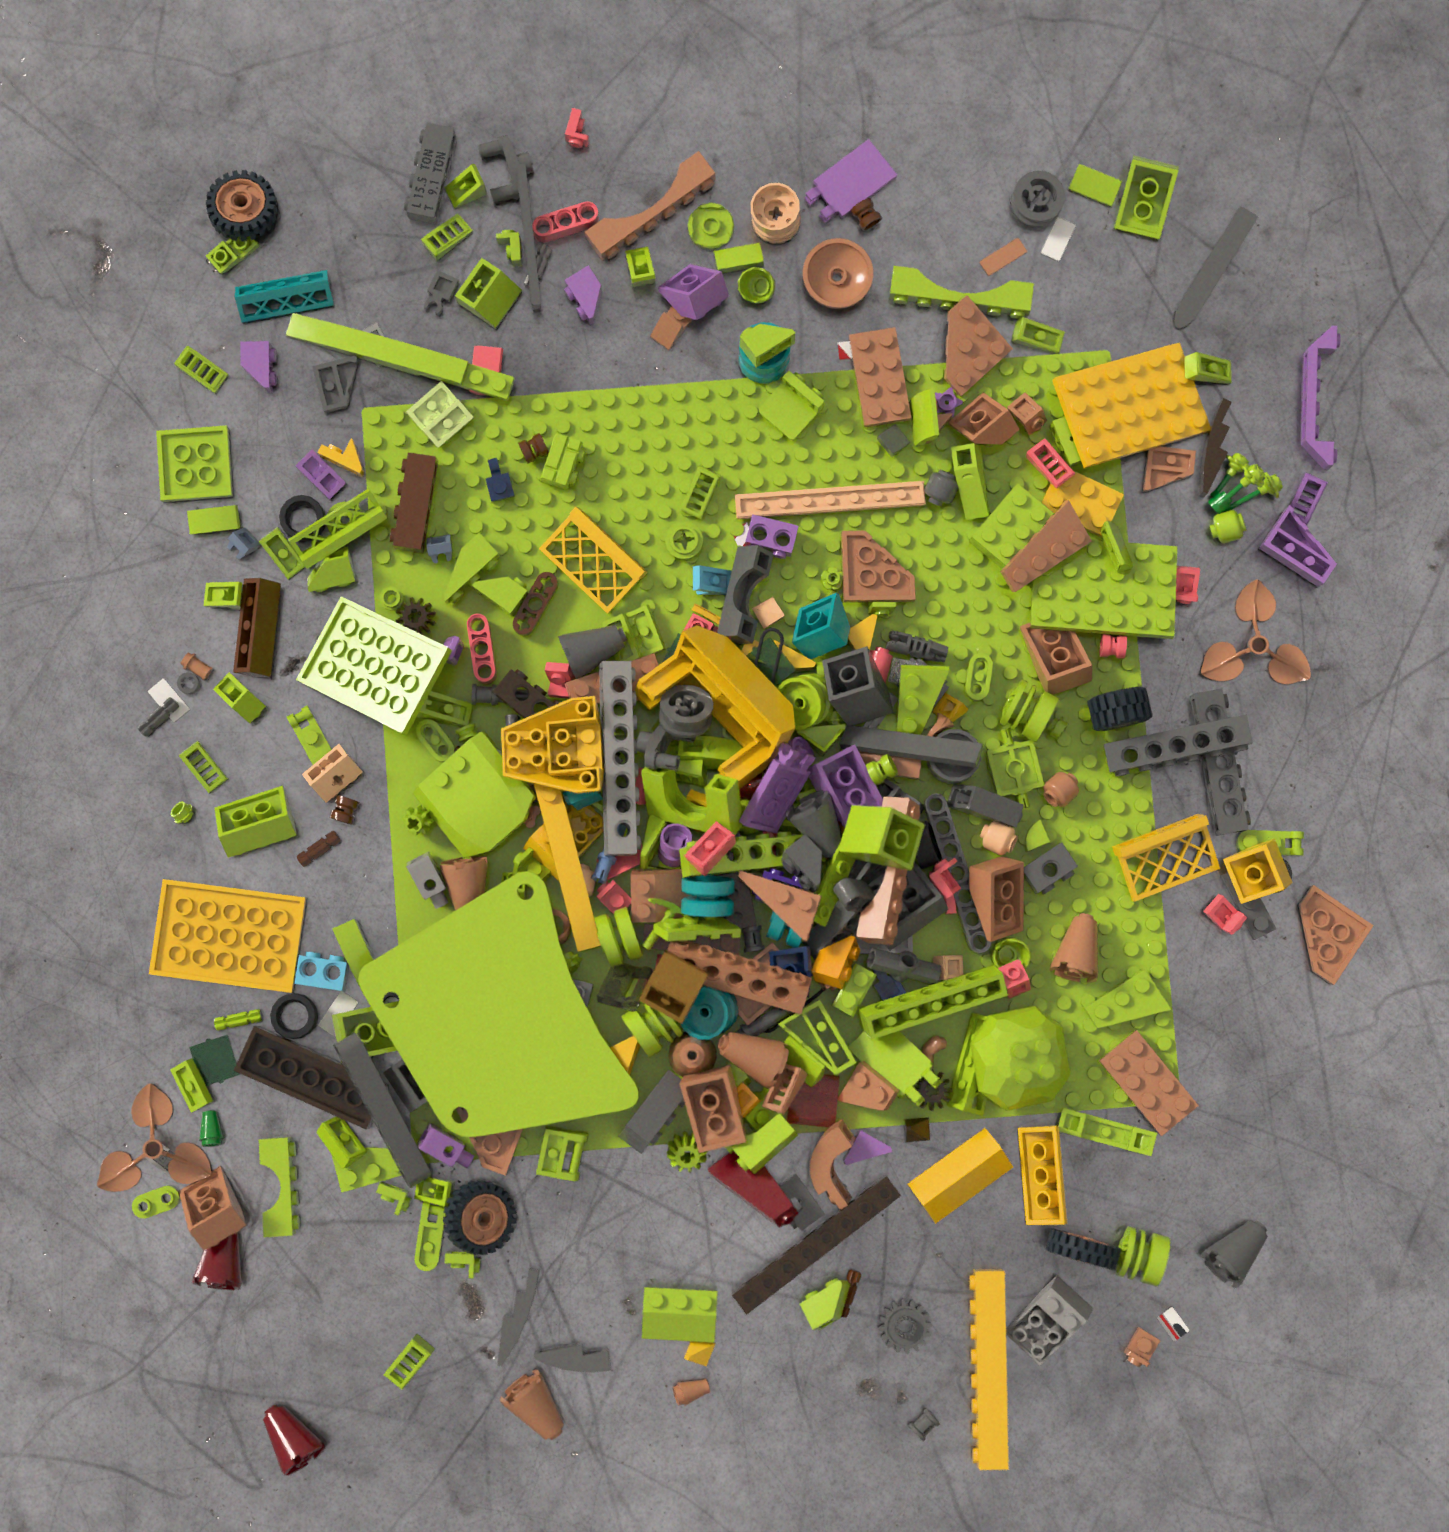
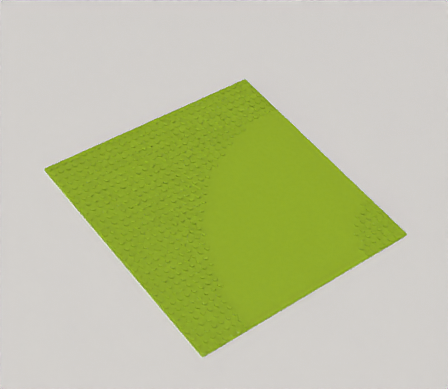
M1108 350L1002 358L962 396H959L953 390L955 397L962 400L963 403L955 408L952 418L982 393H985L1006 409L1023 393H1026L1043 409L1047 419L1040 430L1028 435L1024 426L1013 417L1020 430L1009 440L1005 441L1002 445L977 444L981 446L990 515L1017 483L1042 502L1050 482L1026 458V452L1046 438L1060 455L1049 425L1053 420L1065 415L1052 380L1061 375L1111 362V354ZM946 363L902 366L909 407L911 398L924 390L935 388V393H944L951 387L944 379ZM854 370L800 374L806 381L805 385L810 389H817L824 396L822 398L824 400V407L794 440H789L759 413L760 406L782 383V377L768 384L757 383L748 378L509 396L508 401L498 398L459 400L473 418L439 448L432 443L406 413L414 404L366 407L362 410L367 489L369 488L387 516L386 520L370 529L375 613L394 622L402 617L396 613V610H387L380 603L381 592L387 587H396L402 592L404 596L403 602L408 606L411 605L410 598L413 597L416 604L420 598H423L424 605L427 603L432 605L429 611L436 612L435 617L429 618L436 622L435 626L427 625L431 632L428 634L423 629L421 630L423 636L442 645L451 636H457L461 639L464 647L457 665L453 666L445 663L431 689L433 692L472 704V684L492 687L493 684L498 685L511 669L514 672L519 669L528 677L527 682L534 687L537 684L547 692L545 695L547 699L551 702L556 700L561 703L568 699L550 698L548 696L550 681L544 670L546 662L569 664L558 638L562 634L603 627L602 622L649 605L666 647L665 650L655 654L658 665L674 655L681 633L693 613L719 627L713 621L692 611L694 604H697L721 617L726 595H697L696 591L693 590V566L701 565L732 571L737 547L740 546L737 545L734 536L742 535L744 532L742 524L748 523V526H750L751 518L737 519L735 495L924 481L925 490L933 472H939L941 469L955 475L951 447L972 444L973 442L947 423L939 432L937 440H932L931 443L924 446L915 447L912 417L910 421L864 428ZM896 424L910 443L891 457L879 443L877 437ZM540 433L548 451H550L555 433L582 441L583 449L586 450L583 462L577 463L575 471L578 472V477L575 485L570 484L569 490H565L542 482L540 477L548 455L544 457L538 456L535 458V461L528 464L518 443L523 440L528 441L532 439L533 435ZM1044 451L1038 456V459L1040 460L1047 453ZM408 452L436 456L439 461L424 553L396 550L393 547V542H390L391 529L396 528L397 519H394L395 505L400 504L401 498L397 494L399 482H403L405 474L401 472L402 461L407 459ZM497 458L501 474L509 473L515 497L492 503L485 479L492 477L488 460ZM1049 458L1047 461L1043 463V465L1046 466L1051 461H1053V459ZM1120 458L1083 468L1082 464L1071 468L1079 474L1124 494ZM1054 465L1049 469V472H1053L1059 465ZM699 466H703L721 475L702 519L680 510ZM704 475L700 476V479L712 484L713 479ZM698 483L696 484V488L708 493L709 488ZM959 489L953 502L950 504L943 503L942 506L929 502L930 496L925 493V506L766 517L798 525L799 527L791 557L786 556V559H780L773 556L769 576L761 580L751 593L749 611L751 616L758 621L754 639L759 642L762 633L766 629L776 628L783 634V645L803 655L792 644L799 609L836 592L840 595L850 628L871 616L872 614H868V602H843V585L838 590H828L823 586V580L821 579L822 573L830 567H836L839 571H842L841 532L867 531L882 548L884 547L906 571L908 570L915 576L916 599L914 602H896V608L892 614L886 617H877L870 650H875L876 647L886 649L887 643L891 641L889 639V632L892 630L911 634L912 637L925 638L926 641L930 639L949 647L945 662L923 660V657L920 658L928 666H949L950 671L946 677V685L949 688L945 693L961 701L968 708L965 714L953 722V728H947L942 732L949 729H960L970 733L978 743L983 744L984 749L978 769L968 780L959 783V785L977 786L996 794L986 751L999 748L1004 744L1000 730L1005 729L1006 731L1014 721L1010 717L1005 726L999 724L1002 718V709L1012 690L1020 684L1022 679L1028 682L1024 690L1025 693L1028 694L1032 685L1036 686L1034 697L1037 699L1045 690L1038 678L1020 630V626L1030 623L1032 581L1018 591L1012 592L1000 572L1002 569L969 542L988 517L966 520ZM693 492L691 495L699 500H705V497ZM1123 496L1111 522L1118 526L1123 541L1128 542ZM367 497V498H368V510H369V509L372 508L374 505H373V503L371 502V500L369 499V497ZM689 501L687 504L698 510H700L702 507L691 501ZM575 507L583 510L648 572L609 614L539 550L546 540L570 515L569 513ZM682 521L691 522L696 525L703 536L702 548L696 556L689 559H677L669 553L665 545V536L668 529L673 524ZM571 522L565 528L566 538H579L578 527ZM757 530L753 533V537L761 541L766 538V533L762 530ZM681 531V539L677 540V543H682L684 550H687V542L694 539L686 538L684 531ZM1087 531L1091 540L1104 541L1103 538ZM582 532V537H588L584 532ZM478 533L489 542L500 556L496 567L491 571L485 570L480 575V581L510 577L514 580L516 577L527 585L525 589L529 593L535 580L541 573L550 572L557 578V590L534 631L528 636L517 634L513 628V620L520 607L513 616H510L470 586L462 591L464 595L456 603L451 601L447 605L443 599L461 548ZM450 534L452 541L451 560L447 561L446 555L441 553L437 555L438 563H434L430 555H428L427 538ZM779 536L776 542L780 546H786L789 544V539L786 536ZM582 540L583 554H596L595 543L592 540ZM562 541L553 542L547 550L553 555H563ZM566 541V555H578L579 541ZM599 548V554H604L605 552ZM609 556L600 557V570H613V560ZM579 557L566 558L569 571H580ZM583 557V571H596V557ZM557 558L563 564V558ZM616 564L617 570H623L619 565ZM626 572L617 573V587L627 586L631 582L632 578ZM600 573V587H613V573ZM574 574L580 580V574ZM584 574V585L587 588L597 587L596 574ZM551 578L541 580L543 584L541 592L538 589L535 590L536 593H540L545 599L548 596L544 594L545 589L553 586ZM623 589L617 590V596ZM591 590L597 596V590ZM601 590V601L608 606L614 600V590ZM390 595L388 597L389 603H394L396 601L395 595ZM773 597L785 617L763 629L752 608ZM532 598L528 604L529 608L534 611L539 610L542 607L541 599ZM526 609L523 613H526L527 617L524 621H518L520 625L519 630L529 629L530 626L527 622L530 616L533 619L536 618L535 615L529 614ZM414 613V617L410 618V621L413 620L417 623L418 618L422 617V615L419 616L418 613ZM473 614L484 615L490 624L497 677L493 683L488 685L480 683L473 672L467 630L468 618ZM475 621L472 629L474 631H481L485 626L484 621ZM768 632L764 637L763 644L770 648L774 640L780 642V636L776 632ZM1075 632L1092 664V681L1054 694L1059 697V700L1042 734L1034 742L1044 784L1057 772L1071 773L1077 778L1079 793L1067 806L1054 807L1050 805L1044 798L1043 787L1029 791L1027 797L1030 807L1022 809V818L1017 828L1013 827L1015 835L1018 836L1016 845L1011 853L1007 852L1005 855H998L983 847V838L980 837L983 827L986 824L990 825L991 821L949 808L968 870L969 866L1001 856L1022 861L1025 867L1062 842L1078 866L1073 869L1075 874L1064 882L1061 878L1053 883L1055 888L1044 895L1041 891L1035 894L1024 878L1023 931L992 941L990 948L984 953H973L969 949L957 913L945 915L944 912L912 935L913 953L919 960L933 963L934 956L963 955V975L994 965L992 950L999 941L1005 938H1017L1023 941L1030 949L1031 959L1025 971L1030 980L1031 990L1011 999L1005 996L900 1030L921 1052L922 1046L931 1037L940 1036L946 1039V1048L944 1050L940 1049L934 1054V1068H931L936 1076L939 1072L943 1073L941 1081L947 1078L950 1080L948 1084L944 1085V1088H952L972 1013L988 1016L1030 1006H1036L1062 1025L1071 1073L1067 1082L1052 1101L1006 1111L990 1099H987L983 1116L947 1106L948 1102L942 1098L940 1100L943 1104L942 1109L937 1106L936 1102H934V1111L929 1110V1102L922 1109L906 1094L900 1099L896 1096L890 1108L881 1111L838 1100L857 1065L861 1062L852 1054L857 1062L837 1075L825 1066L824 1077L813 1087H810L805 1082L803 1083L783 1117L797 1134L824 1132L841 1119H843L849 1129L905 1125V1119L929 1117V1123L1060 1113L1063 1108L1085 1111L1134 1107V1103L1099 1060L1135 1030L1140 1033L1179 1081L1162 893L1159 892L1141 900L1132 901L1118 856L1114 855L1112 848L1114 845L1156 830L1150 770L1139 772V769L1135 768L1129 770L1130 774L1115 777V773H1109L1104 744L1147 735L1146 723L1142 722L1107 731H1096L1093 728L1087 702L1092 697L1131 687H1142L1137 636H1127L1125 659H1119L1115 655H1110L1108 658L1100 657L1102 634ZM847 642V645H844L842 648H837L811 660L814 662L823 661L851 652L853 649ZM479 644L476 647V653L479 655H483L488 651V645ZM735 644V645H736L740 650H742V648H743V646H744L745 644ZM889 651L893 658L886 686L888 691L897 697V702L892 707L893 713H891L897 717L899 687L892 682L900 673L901 665H906L911 658L915 660L918 658L910 657V654L906 656ZM985 653L993 661L990 689L988 695L983 700L973 701L965 693L968 664L975 654ZM613 655L606 661H616ZM982 662L976 663L977 669H984L985 666ZM757 665V668L762 673L772 669L762 665ZM816 666L814 670L785 671L778 669L777 671L782 681L805 673L816 674ZM483 667L479 671V676L481 678H488L492 673L491 668ZM974 685L972 687L974 693L981 692L980 686ZM636 701V705L633 706V715L637 717V728L633 730L634 739L638 740L641 731L653 733L651 729L659 719L660 703L649 710L642 702ZM498 702L496 706H492L491 703H476V705H472L469 724H475V732L485 731L502 752L501 729L506 727L505 716H519V714L502 702ZM535 704L534 706L535 714L547 709L545 705ZM713 715L709 732L702 736L723 738V726ZM1063 717V720L1068 723L1065 731L1058 740L1053 736L1050 737V731L1047 728L1054 718L1059 720ZM421 718L415 719L407 736L383 724L398 945L455 911L447 887L443 890L448 900V903L435 909L430 897L425 900L423 899L406 867L407 862L429 851L442 876L440 871L442 861L463 857L435 821L428 825L430 828L425 834L420 832L417 836H414V832L406 831L405 822L402 821V818L407 815L406 810L413 807L415 810L421 804L413 795L417 786L444 763L437 761L417 737L416 727L419 722L424 720ZM435 721L452 741L455 749L457 746H462L467 742L459 743L458 739L460 736L455 733L462 726ZM828 721L811 727L828 726ZM865 722L860 723V724H857V725H854V726L862 727ZM1020 722L1014 731L1010 729L1013 742L1030 740L1022 736L1025 724ZM427 728L425 730L426 736H431L433 734L432 728ZM797 729L794 730L790 740L798 737ZM844 732L823 757L812 748L814 757H816L813 763L844 750L840 747V741ZM625 735L615 736V738L622 741ZM442 746L439 749V753L442 755L448 752L446 746ZM1128 750L1124 754V759L1129 763H1133L1138 759V754L1134 750ZM637 751V754H634V763H638L640 768L645 767V754ZM621 753L619 758L623 760L621 763V765L625 764L626 758L624 754ZM921 760L918 780L902 777L886 778L899 786L903 792L921 802L922 805H924V801L928 796L936 793L944 796L948 802L953 784L938 781L930 773L927 761ZM706 769L707 775L711 780L714 774L720 773L718 769ZM764 771L739 789L740 801L751 800L764 777ZM617 776L615 780L618 787H626V780L621 776ZM808 776L805 783L810 784V789H813L814 786ZM677 781L679 790L687 798V794L690 791L689 783ZM561 790V794H562V797H563V801H564V803H565L566 800H565V798H564V796H563L564 790ZM1003 796L1019 803L1017 796ZM931 799L929 807L932 811H939L941 803L937 799ZM538 802L532 803L531 806L539 807ZM591 804L590 806L603 817V812ZM636 804V811L640 813V824L636 826V833L640 835L641 843L643 844L649 816L646 804ZM925 811L920 814L918 821H928ZM541 812L537 815L536 824L533 828H528L526 824H522L493 851L474 855L487 857L485 892L501 883L502 872H513L514 858L519 852H525L523 847L530 836L544 824ZM1041 820L1050 842L1027 852L1025 845L1027 833L1034 823ZM667 822V823H666V826H668V825H670V824H674V823ZM938 822L936 825V829L940 834L948 833L949 827L945 822ZM627 828L625 830L623 837H626L628 834ZM688 828L692 834V841H698L706 833ZM759 830L751 835H744L740 832V837L747 836V840H755V835L763 834V830ZM604 832L579 859L580 864L590 866V870L593 872L598 863L596 860L598 854L604 848ZM950 844L944 846V854L947 857H954L956 854L955 847ZM776 846V856H778L779 850ZM750 847L749 854L755 859L756 851ZM659 848L657 849L649 865L658 867ZM1157 848L1151 850L1147 858L1156 864L1158 863ZM1135 856L1126 859L1129 869L1136 872L1141 859ZM915 857V860H914V861H915L916 864L919 866L918 861H917V859H916V857ZM826 862L821 863V872ZM1145 862L1140 875L1150 879L1155 866ZM1046 864L1044 873L1049 877H1053L1056 869L1052 864ZM641 865L633 869H641ZM935 865L921 869L928 879L929 872L933 871ZM784 867L773 868L784 872L783 877L792 879V877L795 876L793 873H789ZM954 867L951 870L955 880L963 878L962 869ZM632 869L608 880L609 883L614 880L631 897ZM769 869L747 871V873L762 877L763 872H769ZM1159 871L1154 882L1161 885ZM550 874L544 881V884L547 888L551 909L559 910L568 917L560 882ZM1138 878L1135 884L1137 894L1144 892L1148 884L1147 881ZM432 879L425 881L428 887L435 886ZM597 879L594 893L589 897L593 916L597 917L607 914L610 916L613 927L617 926L614 914L596 897L599 894L597 889L602 885L598 883L599 879ZM526 885V900L533 896L534 890ZM961 890L958 894V898L962 903L970 901L971 896L968 891ZM751 894L756 924L762 927L760 930L762 945L766 948L773 942L779 950L792 949L793 947L786 945L785 942L789 931L786 928L781 939L778 941L766 937L771 925L769 921L773 910L765 903L754 901L756 895ZM630 905L627 909H628L629 915H630L631 920H632L631 905ZM968 913L966 916L967 924L975 926L978 923V917L974 913ZM1080 913L1092 915L1093 919L1097 921L1098 978L1096 982L1087 983L1088 978H1080V982L1067 980L1054 974L1055 970L1050 971L1051 963L1073 918L1079 916ZM553 916L557 935H560L564 931V923L559 916ZM632 922L643 957L631 960L628 958L623 947L621 948L624 958L623 964L614 967L610 966L606 953H603L601 946L577 952L571 926L567 941L564 944H560L563 955L573 951L582 958V961L579 963L580 966L570 975L572 979L594 984L587 1009L599 1033L609 1047L634 1036L622 1019V1015L632 1008H636L642 1015L646 1012L643 1003L639 999L655 970L657 954L663 955L666 950L650 949L648 951L642 948L644 924L658 922ZM813 922L812 929L816 926V922ZM741 933L739 956L753 959L762 950L744 953L746 946L744 934ZM982 936L974 938V947L977 949L984 948L985 940ZM801 940L799 947H805L802 943L803 940ZM860 954L857 961H853L851 969L854 963H857L873 972L872 969L867 967L869 954ZM811 957V965H812L815 961H814L813 958ZM1143 969L1147 971L1172 1009L1102 1028H1096L1084 1010L1086 1006ZM811 976L809 998L821 989V986L818 982H815L813 976ZM875 977L858 1008L882 1001L873 986L879 982L877 977ZM909 978L905 982H900L906 993L933 985ZM828 988L805 1007L820 999L847 1047H849L864 1032L859 1010L857 1009L854 1017H850L831 1006L840 989L836 988L834 991H831ZM772 1006L771 1008H769V1009H768L766 1012H764L761 1016H763L764 1014H766V1013L769 1012L770 1010L774 1009L775 1006ZM739 1015L729 1030L711 1039L717 1054L716 1062L712 1069L726 1066L730 1062L720 1054L718 1043L723 1035L729 1032L734 1033L740 1029V1025L746 1024ZM680 1024L682 1033L686 1032ZM779 1026L776 1030L770 1033L763 1032L757 1037L785 1042L789 1034ZM673 1029L668 1032L673 1040L677 1037ZM663 1036L660 1037L659 1041L663 1049L650 1058L640 1045L630 1075L639 1091L638 1101L633 1107L623 1111L524 1128L513 1157L539 1155L546 1126L588 1133V1139L584 1143L583 1151L631 1147L618 1136L668 1069L679 1078H683L670 1065L668 1052L671 1043ZM689 1051L687 1054L688 1059L695 1060L697 1053ZM748 1076L752 1083L747 1087L753 1093L757 1091L760 1094L765 1087ZM788 1084L783 1085V1087L788 1088L789 1086ZM915 1084L913 1088H919V1085ZM927 1085L925 1088L928 1091L926 1093L927 1096L937 1094L938 1090L932 1086ZM944 1092V1095L949 1097L950 1093ZM976 1096L973 1100V1104L971 1107L973 1109H976L977 1103L979 1100L978 1096ZM428 1101L410 1112L411 1135L417 1147L418 1140L429 1122L461 1140L465 1145L464 1150L474 1155L473 1160L479 1159L470 1138L457 1135L448 1130L440 1122ZM686 1104L682 1108L679 1105L673 1111L676 1117L669 1126L664 1124L659 1131L662 1135L655 1145L668 1144L669 1141H674L675 1134L682 1137L684 1130L689 1136L693 1133ZM455 1108L452 1112L453 1120L457 1123H463ZM743 1122L745 1135L753 1134L754 1131L747 1123ZM568 1140L566 1152H573L575 1141ZM447 1146L444 1151L450 1153L453 1147ZM419 1149L426 1164L442 1162Z

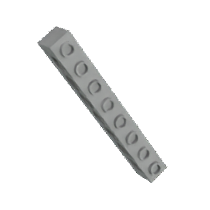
M602 661L599 664L600 721L604 761L602 783L604 856H632L637 854V850H640L641 847L640 835L636 833V826L640 824V813L636 811V802L639 801V788L635 787V778L638 777V763H634V754H637V739H634L633 730L637 728V717L633 715V706L636 705V692L632 691V682H635L636 673L635 668L631 667V661ZM614 681H619L623 684V692L619 693L613 689ZM614 705L623 707V716L620 717L614 713ZM617 728L625 733V738L622 741L614 736V730ZM617 752L624 754L626 758L625 764L621 765L615 761V754ZM617 776H621L626 780V787L624 789L616 785L615 780ZM618 800L626 803L627 811L625 813L617 810L616 803ZM619 824L627 827L628 834L626 837H621L617 833Z

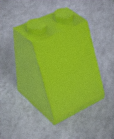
M852 805L838 851L855 860L912 870L925 824L892 807Z

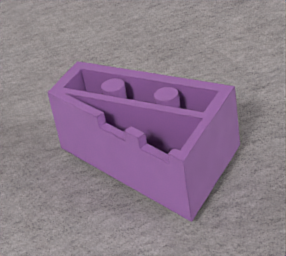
M1289 505L1284 509L1259 549L1317 587H1320L1325 583L1337 563L1321 543L1314 538L1308 530L1309 528L1305 523H1302Z

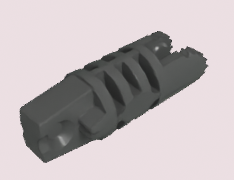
M893 630L889 632V639L891 641L887 643L886 649L891 652L906 656L910 654V657L919 659L923 657V660L945 662L949 647L930 639L926 641L925 638L918 636L912 637L911 634Z

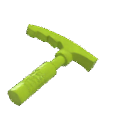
M659 898L648 899L652 904L657 903L667 908L661 922L667 918H673L675 913H679L682 916L685 915L681 913V908L672 902ZM652 930L642 946L650 951L659 936Z

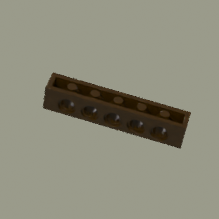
M511 669L492 691L495 696L523 719L535 714L534 706L536 703H543L547 709L559 704L556 700L551 702L545 697L547 692L537 684L534 687L527 682L528 677L519 669L515 672ZM522 687L527 690L528 698L526 700L520 701L516 698L515 691L517 688ZM620 752L615 754V761L618 764H621L623 761L619 758Z

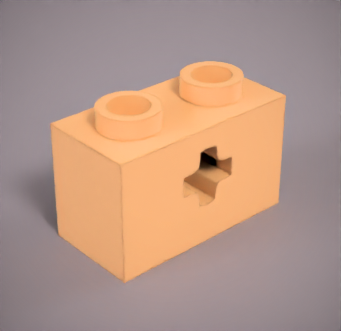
M338 744L302 775L315 792L327 803L330 799L337 796L348 784L355 781L363 772L341 745Z

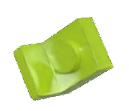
M503 230L501 233L496 234L498 245L510 244L506 245L507 260L511 259L513 267L523 266L522 244L519 232Z
M529 847L524 853L522 851L519 852L513 860V875L527 871L538 875L543 881L550 876L551 871L532 857L534 851L532 848Z
M383 1181L379 1183L376 1193L382 1194L381 1199L394 1203L395 1199L398 1200L394 1215L399 1216L402 1211L406 1212L411 1198L408 1197L409 1191Z
M447 1251L445 1253V1263H450L451 1268H465V1264H469V1279H474L475 1274L480 1273V1258H476L475 1254L462 1251Z

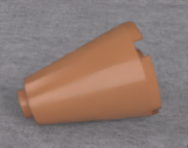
M471 856V859L460 857L441 862L440 871L455 911L485 893L488 864L486 856Z
M1080 913L1079 916L1073 918L1050 966V971L1055 970L1054 974L1056 976L1075 982H1080V978H1088L1087 983L1096 982L1098 978L1097 921L1093 919L1092 915Z
M687 1032L673 1040L668 1052L672 1069L681 1077L712 1069L717 1055L715 1045L711 1039L700 1040L690 1036ZM689 1051L697 1053L695 1060L688 1059L687 1054Z
M729 1032L723 1035L718 1043L720 1054L766 1088H770L776 1083V1080L773 1078L777 1073L782 1074L788 1058V1049L784 1048L787 1044L778 1040Z
M533 1370L534 1375L528 1377L525 1374L513 1382L504 1391L507 1394L505 1399L502 1396L500 1397V1402L543 1439L550 1438L553 1440L562 1433L564 1424L539 1370Z

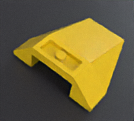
M595 696L568 699L501 729L504 777L573 793L601 791L604 777L602 726Z

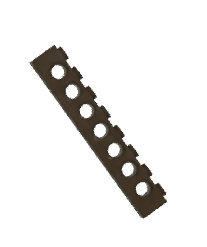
M884 1175L851 1200L848 1206L838 1210L733 1291V1298L745 1314H749L901 1197V1194L889 1178Z

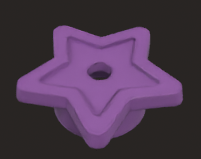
M949 387L944 393H935L937 413H952L953 417L955 408L961 405L963 401L955 397L952 387Z

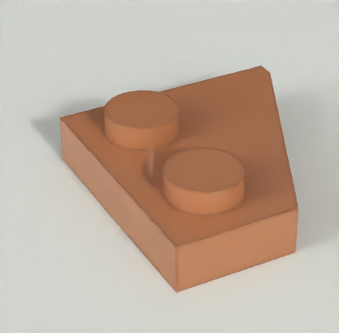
M1161 446L1147 450L1143 491L1147 492L1192 476L1194 474L1196 451Z

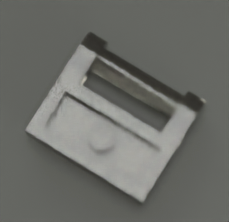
M625 963L610 967L597 994V1002L629 1011H637L640 1006L639 999L654 970L648 966L640 968ZM633 979H638L631 996L626 998L625 996Z

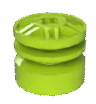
M1022 679L1020 684L1009 695L1002 709V718L999 724L1005 726L1011 717L1014 721L1010 729L1014 731L1021 722L1025 724L1022 736L1036 742L1048 723L1059 697L1044 691L1037 699L1034 697L1036 686L1032 685L1027 694L1024 690L1028 682Z
M643 1003L646 1011L643 1015L636 1008H632L621 1017L650 1058L663 1049L659 1041L660 1037L663 1036L668 1042L672 1043L673 1039L668 1033L670 1030L673 1029L678 1038L683 1033L678 1021Z
M1128 1226L1118 1245L1121 1250L1115 1269L1116 1275L1124 1277L1127 1272V1278L1133 1280L1138 1270H1140V1282L1158 1287L1163 1278L1169 1257L1170 1238L1152 1233L1148 1242H1145L1146 1234L1144 1230L1140 1229L1136 1235V1228Z

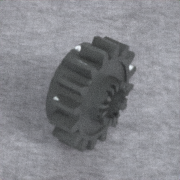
M901 1299V1305L892 1302L893 1308L890 1310L885 1307L884 1310L887 1315L885 1317L880 1316L879 1318L884 1322V1325L879 1326L878 1329L885 1331L881 1339H889L887 1347L891 1348L895 1345L896 1353H899L901 1348H904L905 1353L909 1354L912 1347L916 1352L919 1351L917 1346L919 1343L924 1346L926 1345L923 1339L924 1336L931 1337V1333L926 1331V1329L932 1327V1323L925 1321L930 1315L928 1313H921L924 1308L922 1305L915 1308V1301L911 1300L909 1305L906 1304L904 1299ZM904 1320H908L912 1324L910 1331L906 1333L899 1331V1325Z

